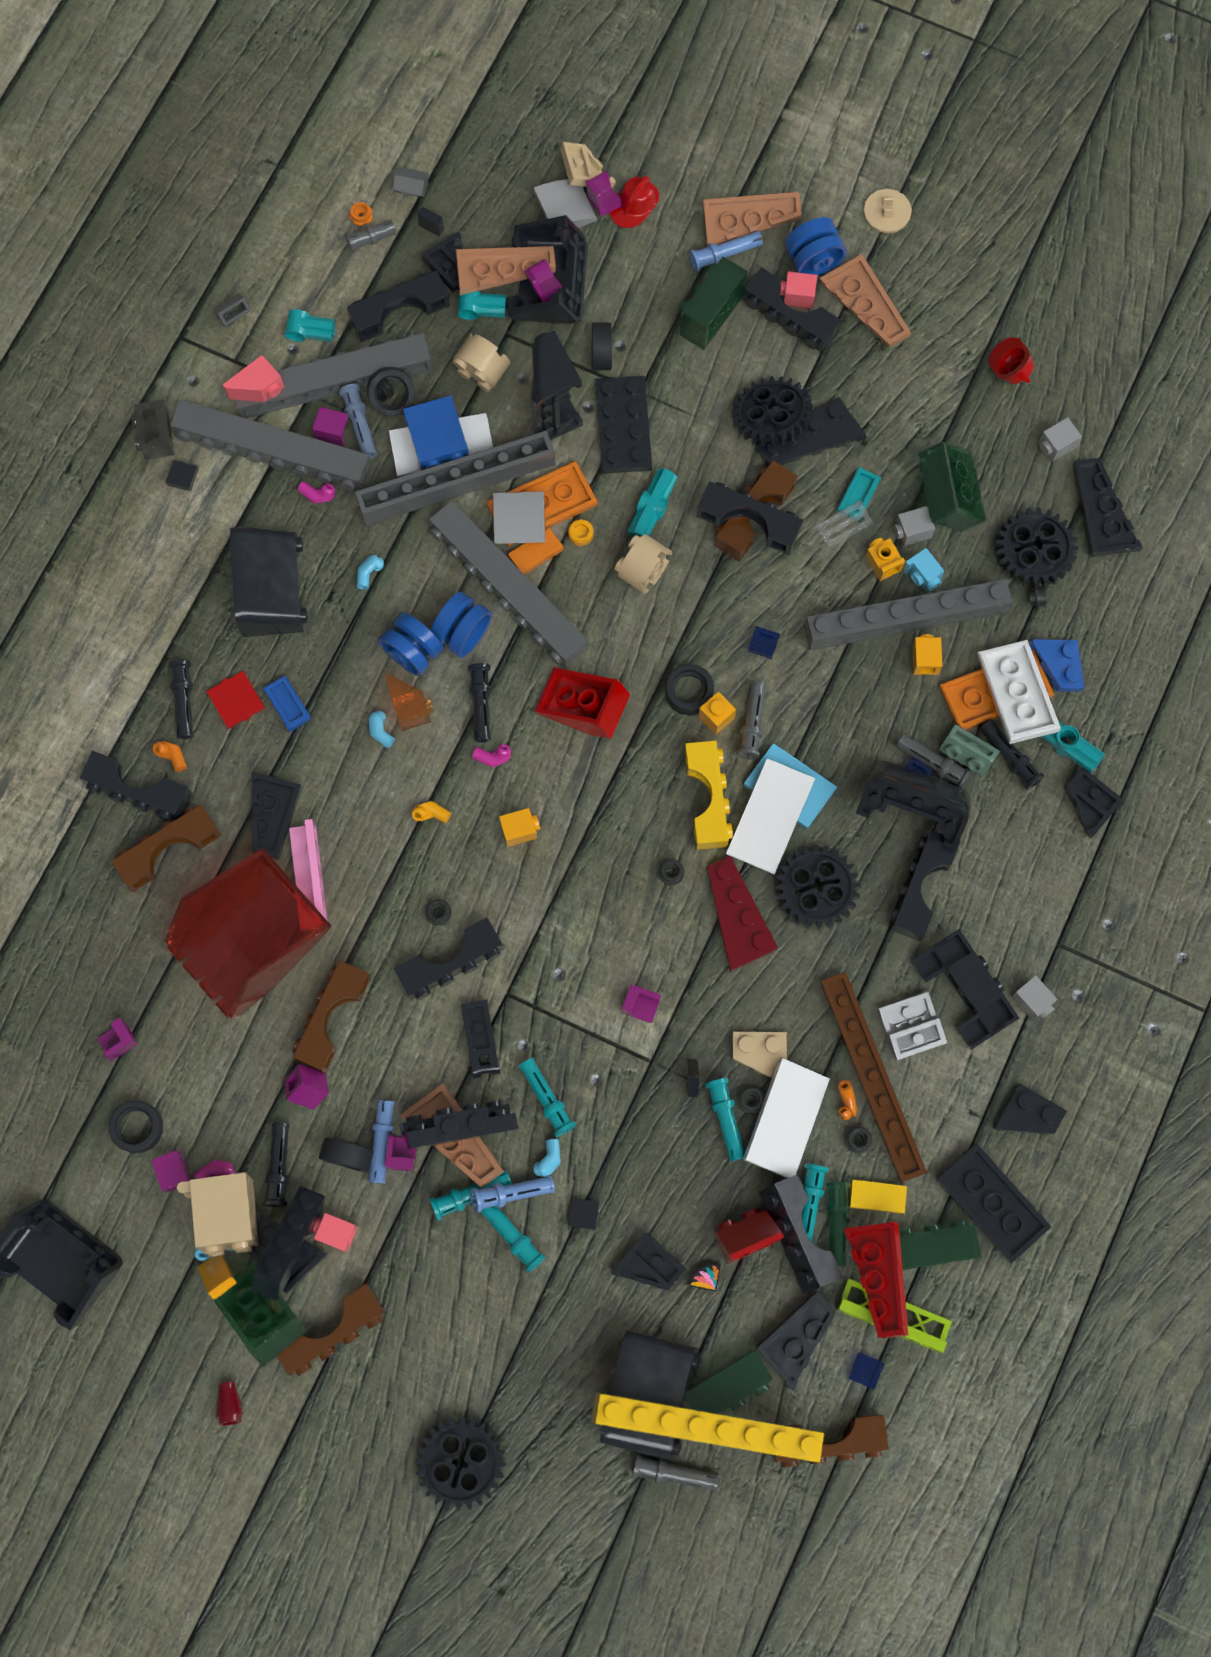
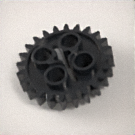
M771 376L769 382H765L763 378H760L759 385L751 382L752 388L744 387V395L737 394L738 401L733 402L732 416L738 434H743L744 440L751 438L752 444L760 440L762 447L767 442H771L772 447H774L776 441H780L782 445H785L786 438L794 441L793 434L802 435V428L808 429V421H812L811 413H813L811 395H808L806 388H801L800 382L793 385L792 378L787 382H784L783 376L778 381H774L773 376Z
M1028 507L1025 515L1018 510L1015 515L1016 518L1010 515L1007 523L1003 522L1000 528L1002 531H999L996 536L999 540L996 541L994 547L999 550L995 556L1002 558L999 566L1007 565L1005 574L1013 572V581L1021 577L1023 586L1028 580L1031 581L1033 588L1038 581L1041 582L1042 586L1046 587L1048 579L1052 584H1055L1058 580L1057 577L1063 579L1066 572H1070L1073 567L1072 563L1077 559L1073 554L1077 553L1079 547L1073 545L1078 539L1077 537H1070L1074 529L1065 528L1067 520L1061 523L1058 521L1059 513L1051 517L1050 509L1045 514H1042L1040 507L1037 508L1035 513H1032V510ZM1041 531H1047L1050 533L1051 536L1046 537L1041 533ZM1016 535H1023L1026 541L1019 540ZM1046 554H1053L1057 560L1049 559ZM1021 558L1030 559L1032 564L1024 563Z
M814 845L812 852L804 846L802 855L798 851H794V860L786 857L785 863L788 867L780 865L779 871L784 875H776L775 880L782 884L775 886L774 891L782 892V894L777 896L776 901L785 902L780 910H790L788 919L794 916L798 917L796 925L799 926L802 921H806V927L809 929L812 923H816L817 930H820L822 923H825L828 929L832 927V920L837 924H841L842 918L840 915L848 918L850 912L847 908L855 909L856 904L852 900H858L860 894L854 892V890L859 889L861 884L853 881L858 878L859 874L850 873L854 864H844L847 859L846 855L840 859L837 858V849L832 854H829L828 846H825L823 852H819L817 845ZM823 866L829 867L833 875L825 877L819 872V868ZM800 873L804 874L808 882L799 884L795 881L794 876ZM833 880H839V881H840V883H838V884H830V885L828 884V883L832 882ZM814 883H817L818 886H823L821 892H818L815 888L811 889ZM809 890L801 895L795 894L796 891ZM829 891H836L841 899L839 901H831L827 893ZM811 898L814 900L816 907L808 909L804 907L802 900Z
M463 1415L458 1424H456L453 1417H450L449 1426H446L443 1421H439V1431L432 1427L429 1429L433 1436L431 1439L422 1437V1441L427 1446L426 1448H417V1451L423 1454V1458L415 1460V1463L422 1465L423 1469L417 1471L416 1475H424L425 1479L419 1485L420 1487L426 1485L430 1487L426 1493L427 1497L433 1493L437 1495L435 1504L444 1499L446 1500L445 1509H448L453 1502L456 1505L457 1511H460L462 1503H466L467 1508L471 1510L473 1500L480 1506L483 1505V1494L490 1499L493 1497L489 1490L490 1487L494 1489L500 1488L495 1479L504 1478L505 1476L498 1469L507 1465L506 1462L499 1461V1457L506 1452L496 1448L502 1442L501 1439L495 1441L491 1439L495 1430L488 1433L484 1431L486 1422L477 1427L475 1417L472 1418L469 1424H466V1419ZM449 1436H453L459 1441V1448L455 1453H450L445 1449L444 1442ZM469 1438L470 1444L464 1461L468 1463V1467L461 1469L457 1486L452 1488L451 1484L457 1470V1464L453 1463L454 1459L460 1458L465 1439ZM481 1445L485 1448L486 1457L483 1461H476L472 1458L471 1449L473 1446ZM441 1464L448 1466L451 1471L450 1477L446 1481H441L436 1476V1469ZM472 1473L477 1477L476 1488L467 1489L464 1487L462 1479L465 1474Z

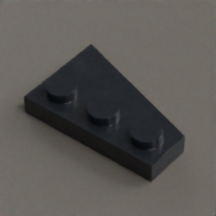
M252 772V851L255 854L279 860L302 791V785Z
M817 1291L812 1293L755 1347L793 1391L804 1368L810 1362V1357L818 1342L823 1338L836 1314Z

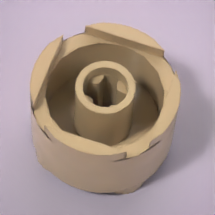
M472 334L468 336L452 361L459 368L457 370L459 375L467 380L471 377L477 380V385L486 392L494 388L511 364L505 354L502 357L496 352L498 348L494 344L477 334L474 337Z
M647 534L641 537L635 535L628 546L630 551L625 558H620L615 566L619 578L644 594L649 591L646 588L648 584L655 585L669 563L666 555H672L670 549Z

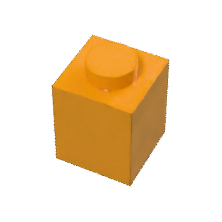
M924 634L915 638L912 645L913 675H939L942 669L941 637Z
M718 691L700 707L698 718L717 735L735 719L736 709Z
M530 808L499 816L507 847L537 839L536 831L540 830L537 815H531Z

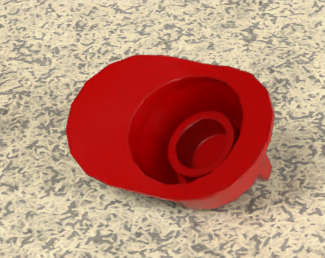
M646 175L644 177L636 176L630 178L617 194L621 199L622 206L611 211L610 216L612 221L620 227L633 228L639 226L659 201L657 187L650 182L649 177Z
M1010 337L998 343L989 357L990 367L997 377L1012 385L1023 381L1030 383L1029 376L1034 369V362L1025 344L1017 337Z

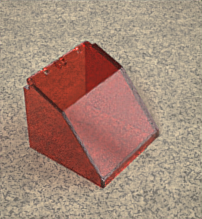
M263 848L182 897L164 941L169 944L167 949L178 962L187 956L189 957V960L182 964L183 968L195 981L205 976L198 985L212 1001L221 995L223 998L215 1005L226 1018L230 1017L232 1019L237 1015H242L269 993L322 939L332 925Z

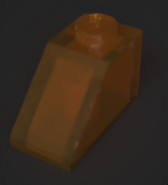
M391 675L385 676L401 730L404 731L431 723L429 714L434 713L430 698L424 699L421 690Z

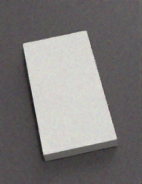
M486 413L459 418L469 455L493 448ZM408 427L389 430L397 477L421 471Z
M1028 640L978 652L979 663L1009 744L1060 731L1061 727Z
M767 759L726 855L775 875L815 778Z
M780 1058L743 1160L785 1178L795 1176L830 1079Z

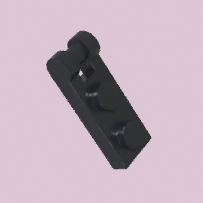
M482 1000L461 1004L474 1079L481 1078L482 1074H500L488 1001ZM489 1055L490 1062L479 1063V1056Z

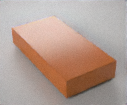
M548 528L545 530V542L524 543L510 552L508 558L526 575L564 551V547L553 531Z

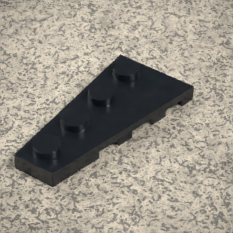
M840 397L811 413L812 421H808V429L802 428V435L793 434L794 441L786 438L785 445H782L780 441H776L774 447H772L771 442H767L764 447L760 443L756 446V451L767 466L773 460L780 465L800 460L801 457L812 454L814 456L820 454L823 450L846 446V443L856 440L857 442L865 440L867 435Z
M1101 459L1075 460L1073 467L1091 557L1141 551L1143 546L1140 540L1136 539L1133 532L1134 528L1123 512V505L1112 489L1113 484Z
M256 1210L259 1245L252 1246V1251L248 1253L259 1264L279 1224ZM304 1240L283 1291L288 1294L328 1255Z

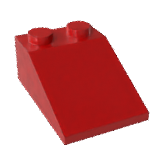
M554 667L535 709V713L586 734L611 739L630 697V693L618 679Z
M758 1208L743 1214L744 1220L734 1223L733 1219L718 1225L719 1231L714 1234L727 1264L773 1245L784 1238L781 1230L766 1210L759 1212Z

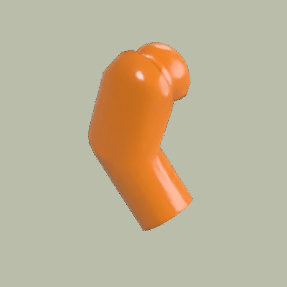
M167 741L156 742L153 745V753L156 756L171 760L175 772L187 769L182 751L178 745Z
M843 1080L839 1082L838 1089L844 1106L838 1109V1113L843 1120L847 1121L851 1117L854 1118L858 1111L852 1085L848 1080Z

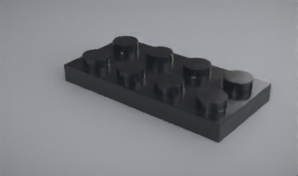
M645 376L595 379L603 474L652 471Z
M975 1144L936 1179L938 1184L1010 1264L1051 1228V1225L978 1144Z

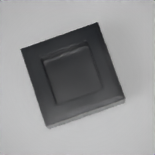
M421 207L417 213L419 226L440 237L444 232L442 217L425 207Z
M173 460L166 484L170 487L191 492L199 469L195 465Z
M572 1198L568 1226L595 1230L599 1202Z

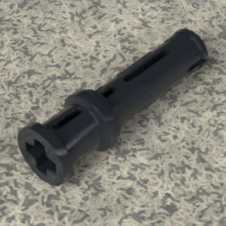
M175 660L168 663V668L171 670L172 677L170 690L174 693L177 739L193 738L190 691L193 688V683L190 682L189 677L191 662Z
M475 663L468 666V672L471 674L469 693L473 696L474 741L478 743L491 741L488 695L492 691L488 679V672L491 669L490 665L486 663Z
M992 719L979 729L991 744L1000 751L999 753L1010 765V772L1020 778L1025 784L1024 788L1026 791L1033 788L1045 777L1043 773H1038L1030 763L1031 759L1028 756H1023L1013 744H1009L1005 734Z
M273 1123L269 1174L265 1177L267 1192L263 1206L287 1207L288 1202L285 1201L286 1184H289V1179L285 1174L290 1124Z

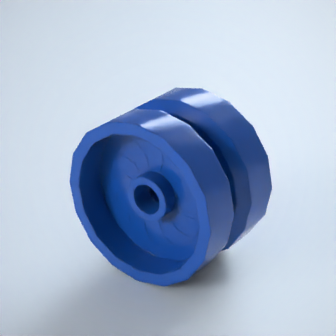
M827 217L815 218L800 225L788 235L784 244L789 256L794 260L793 265L797 273L814 274L817 277L834 269L847 255V249L842 239L838 236L834 222L831 218Z
M458 592L442 608L432 626L431 632L439 639L443 646L449 644L450 652L459 658H464L476 647L491 622L492 611L481 604L474 606V601L471 597L463 592Z
M401 612L392 622L394 630L386 629L377 640L382 649L397 664L419 677L429 667L427 659H436L444 648L439 639L424 624L413 616Z

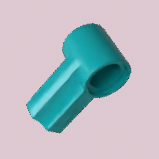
M480 291L463 295L459 293L457 315L464 320H476L479 316L505 318L507 295L483 294Z
M291 309L288 313L284 336L295 342H303L306 338L332 342L335 336V319L314 317L303 310Z

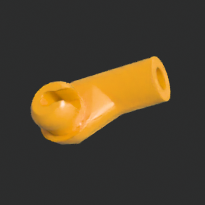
M433 801L419 804L411 812V816L415 821H424L435 817L445 824L452 814Z

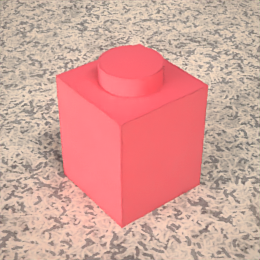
M788 272L787 280L781 282L780 296H784V303L787 306L812 309L817 275Z
M325 1213L323 1218L319 1217L315 1223L313 1233L316 1235L314 1239L348 1253L358 1227Z

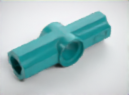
M658 468L648 491L645 490L637 506V513L627 531V535L632 539L635 535L641 537L647 534L650 536L657 521L662 519L668 505L669 496L678 480V476L672 471Z
M1058 721L1061 727L1059 732L1040 736L1053 746L1057 754L1068 756L1090 773L1097 768L1105 756V753L1082 738L1075 727L1065 726L1060 721ZM1061 738L1070 739L1072 744L1063 743Z

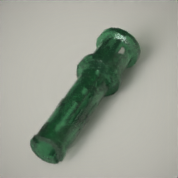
M826 1182V1187L829 1188V1205L826 1206L827 1213H830L829 1251H832L838 1266H846V1235L844 1228H846L847 1214L850 1211V1206H848V1188H851V1183Z

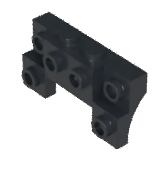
M960 929L946 936L911 961L925 983L944 972L973 1015V1017L956 1027L970 1050H973L1020 1019L1003 994L1004 988L996 977L992 978L987 970L989 967L986 960L981 955L977 956Z
M501 1100L485 1103V1107L479 1108V1103L464 1105L463 1111L453 1112L452 1108L436 1110V1116L422 1119L421 1114L405 1117L406 1122L399 1124L400 1134L403 1135L408 1149L484 1137L490 1134L519 1129L516 1113L510 1112L509 1104L501 1105Z

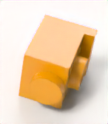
M878 538L869 544L870 548L867 550L866 558L879 581L903 570L905 560L901 558L890 538L885 541L883 538ZM886 552L888 557H884L882 554Z

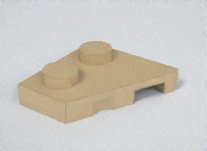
M562 143L560 151L570 185L587 187V180L603 173L601 171L603 165L592 155V152L585 144ZM610 177L611 188L613 189L616 182L613 177Z
M733 1032V1060L752 1068L761 1075L764 1074L773 1078L779 1059L787 1060V1032Z

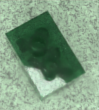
M722 257L718 263L714 262L708 270V277L705 281H700L697 284L693 293L694 296L691 300L687 299L681 306L680 336L705 350L742 300L748 271L725 257Z
M942 441L918 453L920 460L919 468L923 475L924 492L927 496L929 516L932 523L963 532L986 521L972 451Z
M254 1261L234 1277L237 1282L234 1286L213 1301L251 1355L264 1367L304 1335L308 1329L282 1294L278 1301L252 1291L253 1275L258 1266V1263Z

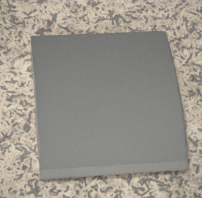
M564 179L534 187V194L546 219L567 215L578 228L597 221V217L582 186L570 185L569 179Z
M544 492L493 493L495 544L545 542Z
M923 991L876 1007L896 1060L947 1043L940 1018L936 1016L929 991Z

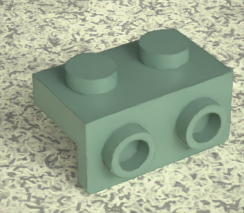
M956 724L939 749L950 758L955 759L983 777L1000 752Z

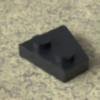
M645 1232L611 1273L615 1276H622L668 1291L687 1268L650 1234Z

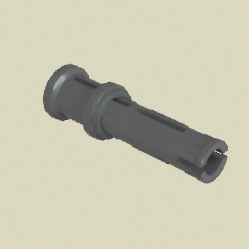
M761 681L750 682L745 725L740 729L739 733L742 737L740 749L737 750L736 755L747 760H756L760 756L758 745L759 739L763 736L760 723L765 689L767 687L766 683Z
M906 733L903 734L896 748L903 750L937 771L939 778H946L956 784L957 787L963 788L973 772L970 769L966 770L959 766L952 758L942 757Z
M636 1453L634 1458L633 1479H637V1477L652 1479L657 1484L668 1481L714 1492L718 1484V1473L669 1464L667 1460L662 1458L655 1460L641 1457L640 1453Z

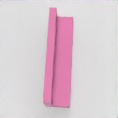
M313 819L305 820V826L289 828L302 931L329 927L317 827Z

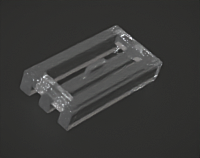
M860 500L816 525L828 548H831L873 524V521ZM859 509V513L825 532L824 528ZM862 517L865 519L864 522L858 524L857 526L851 528L850 530L844 532L832 540L829 539L830 535L836 533L837 531L843 529L844 527L850 525Z

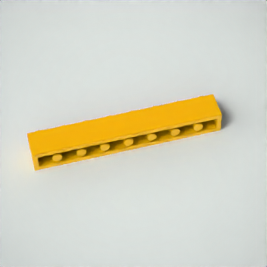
M601 1393L595 1394L591 1422L600 1425L819 1463L824 1433Z

